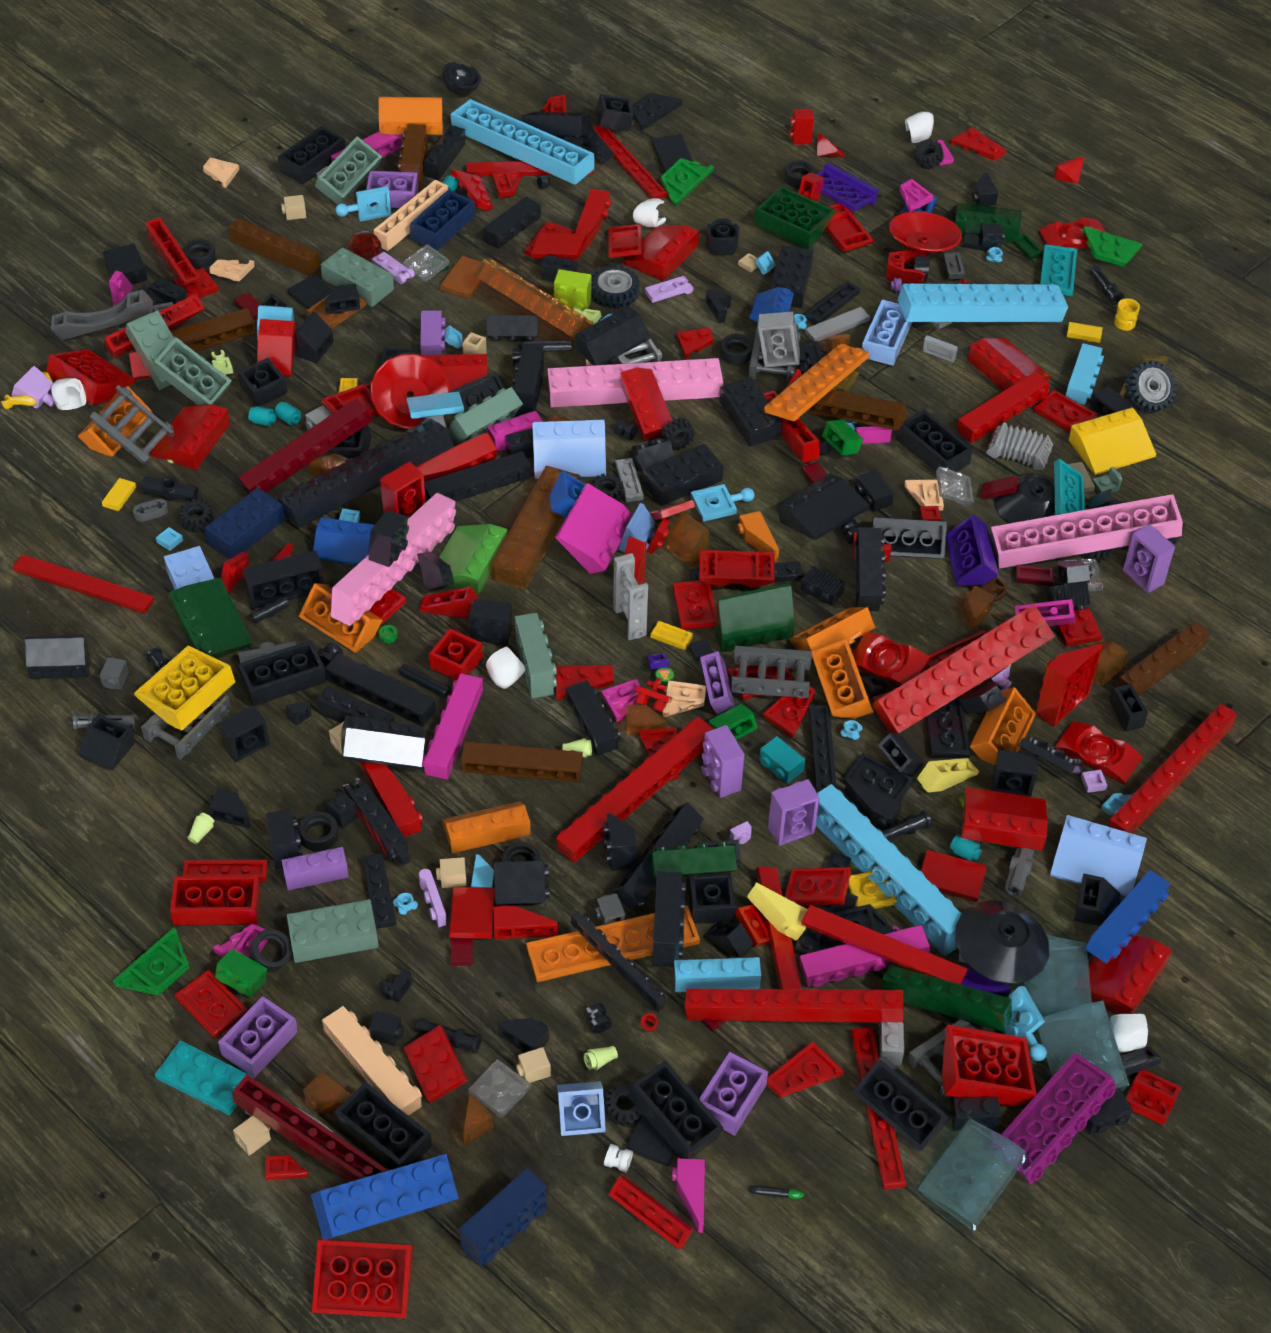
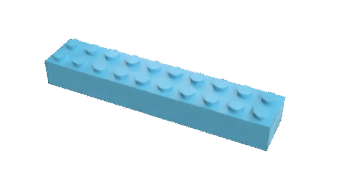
M471 99L451 113V125L465 129V136L576 185L594 170V153Z
M912 283L902 284L898 296V302L906 322H1062L1068 309L1059 286L1054 284Z
M831 784L817 794L820 798L816 826L846 857H850L851 862L862 873L873 872V875H868L867 877L872 882L877 883L879 889L889 899H891L890 893L896 897L897 902H894V906L915 927L922 925L926 938L944 957L956 950L958 947L956 945L955 926L962 912H959L953 906V903L948 898H945L938 888L931 884L924 874L917 870L911 864V861L903 856L897 847L890 843L883 833L876 829L870 823V820L863 816L856 806L844 797L840 790Z

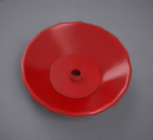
M914 211L902 213L893 217L889 223V232L896 241L908 250L924 252L927 255L948 251L958 246L962 240L961 230L954 222L929 212Z
M400 354L386 360L376 370L370 385L371 401L377 413L389 424L403 429L416 427L422 419L411 418L407 405L408 394L411 393L413 397L450 393V382L443 369L432 359L418 354Z

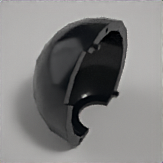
M451 62L446 64L442 71L445 86L457 95H468L476 90L481 82L480 74L472 66L469 67L464 64Z

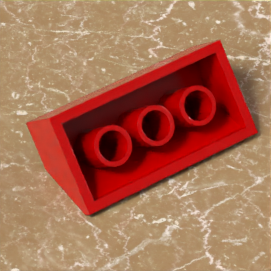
M636 367L620 372L619 382L635 423L638 425L642 441L645 442L661 437V430L664 429L663 426L665 424L668 425V421L672 422L653 370Z

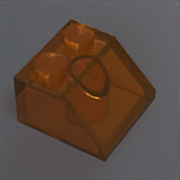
M683 511L667 535V548L693 567L700 562V550H708L709 530Z
M1114 641L1093 644L1102 645L1093 679L1101 687L1125 666L1129 651Z

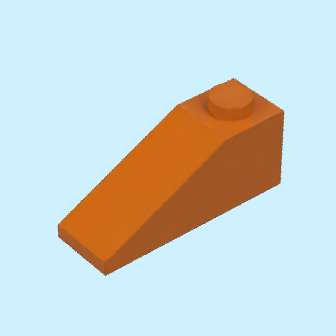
M761 512L740 515L739 523L737 524L738 533L742 534L744 540L759 552H774V563L778 562L779 548Z

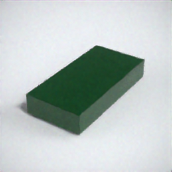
M1025 233L1019 235V239L1013 242L1029 260L1043 256L1044 251Z

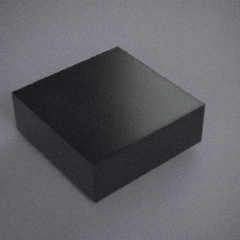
M707 639L689 643L688 648L695 661H700V657L714 653Z

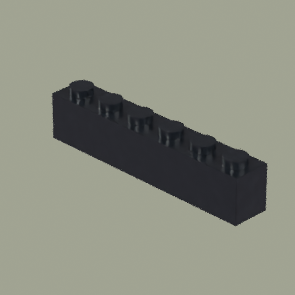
M521 451L424 482L425 499L428 501L436 493H439L458 502L531 478V465Z
M338 653L325 668L327 681L419 726L424 727L436 712L435 699L431 696L425 695L413 687H408L396 679H391L382 672L375 671L365 664H360L348 656Z
M688 802L677 806L613 890L629 909L642 906L648 898L646 896L649 892L656 889V879H652L650 854L655 851V848L667 847L668 850H676V846H688L691 836L701 829L700 824L704 818Z

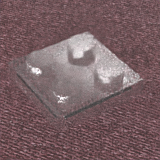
M428 244L403 262L406 268H411L415 275L424 282H427L450 264L449 259Z
M939 466L936 470L939 496L970 507L974 503L970 477Z
M497 1059L468 1089V1092L480 1103L503 1118L530 1090L531 1084Z

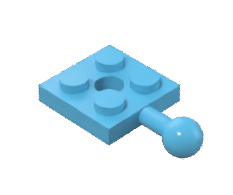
M385 186L356 192L357 204L347 206L341 203L336 207V213L341 217L346 216L348 212L358 210L360 222L391 216L389 188ZM377 202L376 205L370 206L371 203Z
M725 484L693 491L690 497L694 501L702 522L737 514L734 502L739 500L745 502L752 501L754 491L751 488H744L740 493L730 495Z
M1019 986L1007 997L1012 999V1018L1003 1033L1026 1038L1030 1046V1057L1035 1061H1042L1047 1055L1046 1048L1042 1044L1037 1043L1032 1033L1045 1021L1027 989ZM1018 1011L1020 1013L1019 1022L1016 1021V1014Z

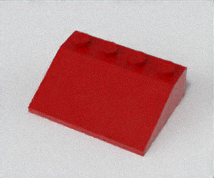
M686 225L658 226L642 240V254L626 256L622 263L660 281H664L698 247L699 231Z
M983 338L970 345L967 360L1002 391H1005L1034 372H1037L1047 381L1051 379L1048 373L1007 338Z
M89 349L51 354L49 356L46 372L49 373L50 377L54 381L64 378L80 380L84 387L86 400L91 405L106 403L112 399L117 393L116 387L118 385L123 388L135 383L134 378Z
M487 354L421 355L432 359L443 369L450 382V391L487 375Z
M213 404L183 407L170 424L174 428V436L171 438L166 434L149 452V456L165 461L172 460L174 464L197 470L229 427L228 409Z
M1101 644L1060 654L1054 660L1051 659L1045 667L1047 669L1046 674L1042 679L1043 686L1039 691L1040 698L1036 703L1037 716L1055 727L1089 696L1102 650Z
M970 787L965 788L961 838L1039 851L1043 850L1047 838L1048 825L1046 799Z
M1131 934L1132 939L1126 947L1121 946L1122 950L1116 959L1112 957L1106 964L1096 956H1093L1091 963L1084 969L1073 985L1072 990L1115 1015L1134 1014L1167 965L1172 952L1171 948L1155 939L1139 935L1133 936Z
M954 1025L946 1026L942 1080L946 1096L959 1098L998 1097L999 1104L1025 1108L1037 1095L1026 1038Z
M323 1238L319 1239L317 1242L312 1313L406 1318L414 1244L327 1239L323 1241Z

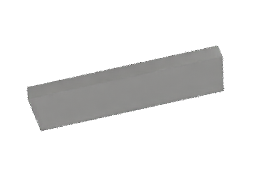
M862 307L806 328L805 334L812 341H821L870 321V316Z

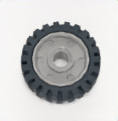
M609 265L607 269L602 267L601 271L598 269L596 273H593L591 277V297H593L595 302L597 301V304H602L603 307L609 305L611 309L615 306L616 309H619L620 306L622 308L626 307V304L630 306L638 298L639 278L633 270L630 271V268L624 269V266L621 265L619 268H617V265L611 268Z
M1155 360L1145 361L1133 367L1127 374L1128 378L1124 382L1127 385L1124 386V390H1128L1125 395L1126 397L1130 396L1128 401L1130 403L1133 402V407H1138V411L1155 413L1165 409L1174 401L1173 399L1176 397L1175 392L1177 391V387H1174L1177 382L1172 380L1175 378L1174 374H1169L1171 369H1165L1167 365L1161 364L1159 361L1155 362Z

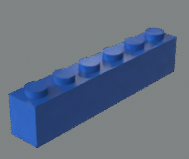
M1149 870L1092 935L1085 949L1106 964L1112 957L1116 959L1122 950L1121 946L1126 947L1132 939L1131 934L1135 936L1141 928L1140 924L1145 925L1151 916L1149 913L1154 914L1160 906L1159 902L1164 903L1170 894L1167 890L1171 883Z

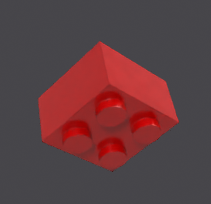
M449 629L429 653L430 669L454 680H458L460 673L470 675L483 659L482 643Z

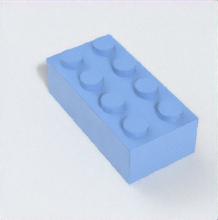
M886 300L881 301L862 345V350L869 351V360L894 366L912 322H906L900 304Z
M200 546L164 556L166 570L174 590L186 585L214 579Z

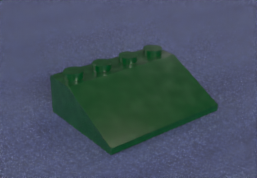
M781 186L755 209L754 225L809 250L818 241L836 213V210Z
M958 203L955 224L961 230L962 237H965L966 233L979 235L981 224H1001L1002 231L1005 232V239L1002 241L1013 243L1019 239L1022 210Z
M221 578L186 585L168 593V602L191 647L219 659L253 645Z
M790 583L717 598L715 638L721 652L733 651L735 646L751 647L757 644L793 637L795 623Z

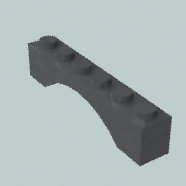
M139 290L127 294L119 304L103 311L91 313L66 311L52 315L51 330L61 340H66L133 321L153 312V300L144 290Z

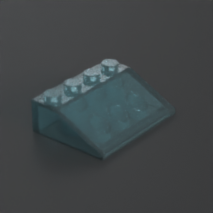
M1046 935L1049 940V959L1044 970L1030 981L1024 982V986L1044 1021L1093 1018L1088 956L1085 949L1087 946L1086 942Z
M1103 1001L1080 1005L1042 1017L1045 1022L1038 1028L1042 1045L1047 1051L1046 1058L1052 1077L1070 1056L1076 1052L1112 1076L1116 1089L1120 1088L1123 1091L1129 1086Z
M969 1119L917 1191L974 1231L1026 1160V1151L1001 1134Z

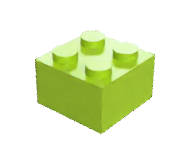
M558 270L554 282V308L571 311L573 309H580L581 311L588 309L591 302V274Z

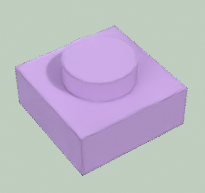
M1101 770L1082 772L1081 779L1087 793L1106 790L1107 783Z
M748 821L730 829L729 840H739V844H744L751 839L752 827Z

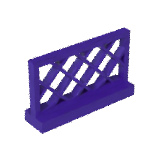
M828 162L822 171L816 173V175L824 177L823 183H830L823 184L821 193L854 212L867 204L874 205L876 203L879 191L877 188Z

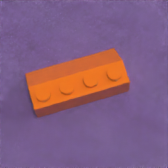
M379 97L380 134L403 135L404 130H407V124L426 125L427 135H443L442 98Z
M127 386L126 388L132 393L131 396L152 413L151 409ZM116 393L98 415L103 413L120 394ZM125 399L107 418V422L112 426L116 425L133 405ZM138 411L124 426L121 434L125 437H130L147 417ZM92 421L78 435L90 449L110 457L114 456L121 448L116 441Z
M314 583L298 617L357 653L375 637L383 620L368 610L351 626L332 618V588L326 584Z
M868 607L847 608L789 638V641L797 650L814 651L847 639L848 643L852 644L855 642V638L863 637L866 632L873 630L875 625Z
M844 639L812 651V657L832 715L856 719L872 713L873 709L848 640Z
M1015 687L1000 690L1006 701L986 712L970 745L981 760L994 765L998 750L1019 751L1021 747L1019 744L1022 738H1025L1036 715L1035 711Z
M520 801L442 819L452 854L530 835V819L525 805Z

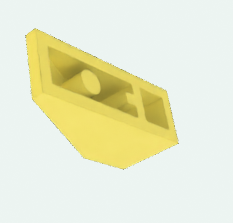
M968 758L929 761L917 779L927 792H939L978 775L979 771Z
M755 883L747 898L779 932L797 941L806 929L805 926L801 925V921L807 909L759 883Z

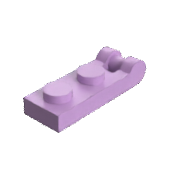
M385 252L372 258L373 264L392 273L393 279L399 284H403L406 282V279H411L415 276L411 268H406Z
M681 276L646 287L645 294L653 303L682 293L690 294L694 288L688 283V279L685 276Z
M422 869L419 872L420 888L425 891L426 903L431 904L432 908H429L431 918L436 920L438 927L445 926L446 913L432 873L428 869Z

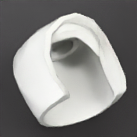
M919 112L905 119L906 131L910 130L912 143L921 142L931 136L934 123L932 113Z
M652 198L640 203L633 211L634 222L648 228L662 225L666 218H658L659 212L656 210V207L659 204H663L664 201Z
M64 378L56 380L52 384V397L59 410L76 409L86 404V395L80 380Z
M508 647L493 653L486 663V668L492 681L502 689L510 687L525 672L522 662Z
M1118 1014L1109 1018L1107 1044L1110 1049L1118 1052H1130L1146 1046L1148 1029L1144 1014Z

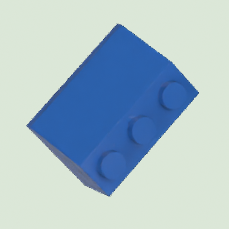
M777 287L757 294L750 319L759 322V314L789 312L794 293L787 288Z
M562 471L550 494L551 510L567 518L585 483Z
M321 517L316 529L313 551L316 550L319 560L358 565L369 555L370 530L374 525Z

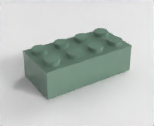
M357 136L317 178L315 187L337 205L344 203L367 179L369 171H374L379 166L382 156Z
M343 247L321 264L322 280L336 288L356 283L359 297L365 300L366 304L371 307L394 290L392 273Z
M157 310L127 323L125 333L156 386L161 390L171 384L154 372L152 366L174 337Z
M176 337L158 356L152 366L154 372L198 406L215 405L232 382L231 379Z
M512 387L507 390L503 388L496 393V396L485 398L482 404H474L466 413L462 411L455 415L454 420L449 423L448 431L455 445L458 446L488 432V426L513 418L523 403Z
M537 613L515 616V642L520 660L525 667L524 675L531 699L554 695V687L557 686L555 674H557L555 663H551L552 652L546 646L548 645L547 634L542 632L544 631L543 620H539Z
M370 899L287 914L295 963L379 948Z

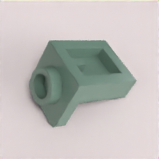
M1111 467L1108 475L1095 478L1092 482L1098 493L1112 489V493L1119 491L1122 476L1114 467Z

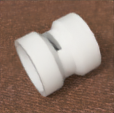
M611 1144L607 1151L604 1165L610 1168L613 1166L617 1167L619 1171L626 1173L632 1160L633 1151L628 1149L621 1150L618 1146Z

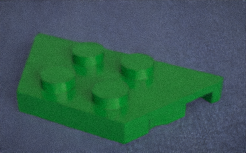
M680 158L661 176L660 181L673 205L676 207L714 171V166L709 165V167L701 166L699 162H691Z
M1084 226L1082 229V234H1086L1088 238L1087 244L1091 249L1093 257L1111 264L1125 267L1142 247V243Z
M172 928L113 980L114 986L159 996L190 967L176 929Z

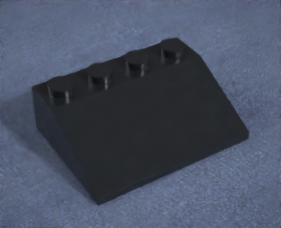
M832 473L777 504L780 523L813 540H817L870 509V505L843 478Z

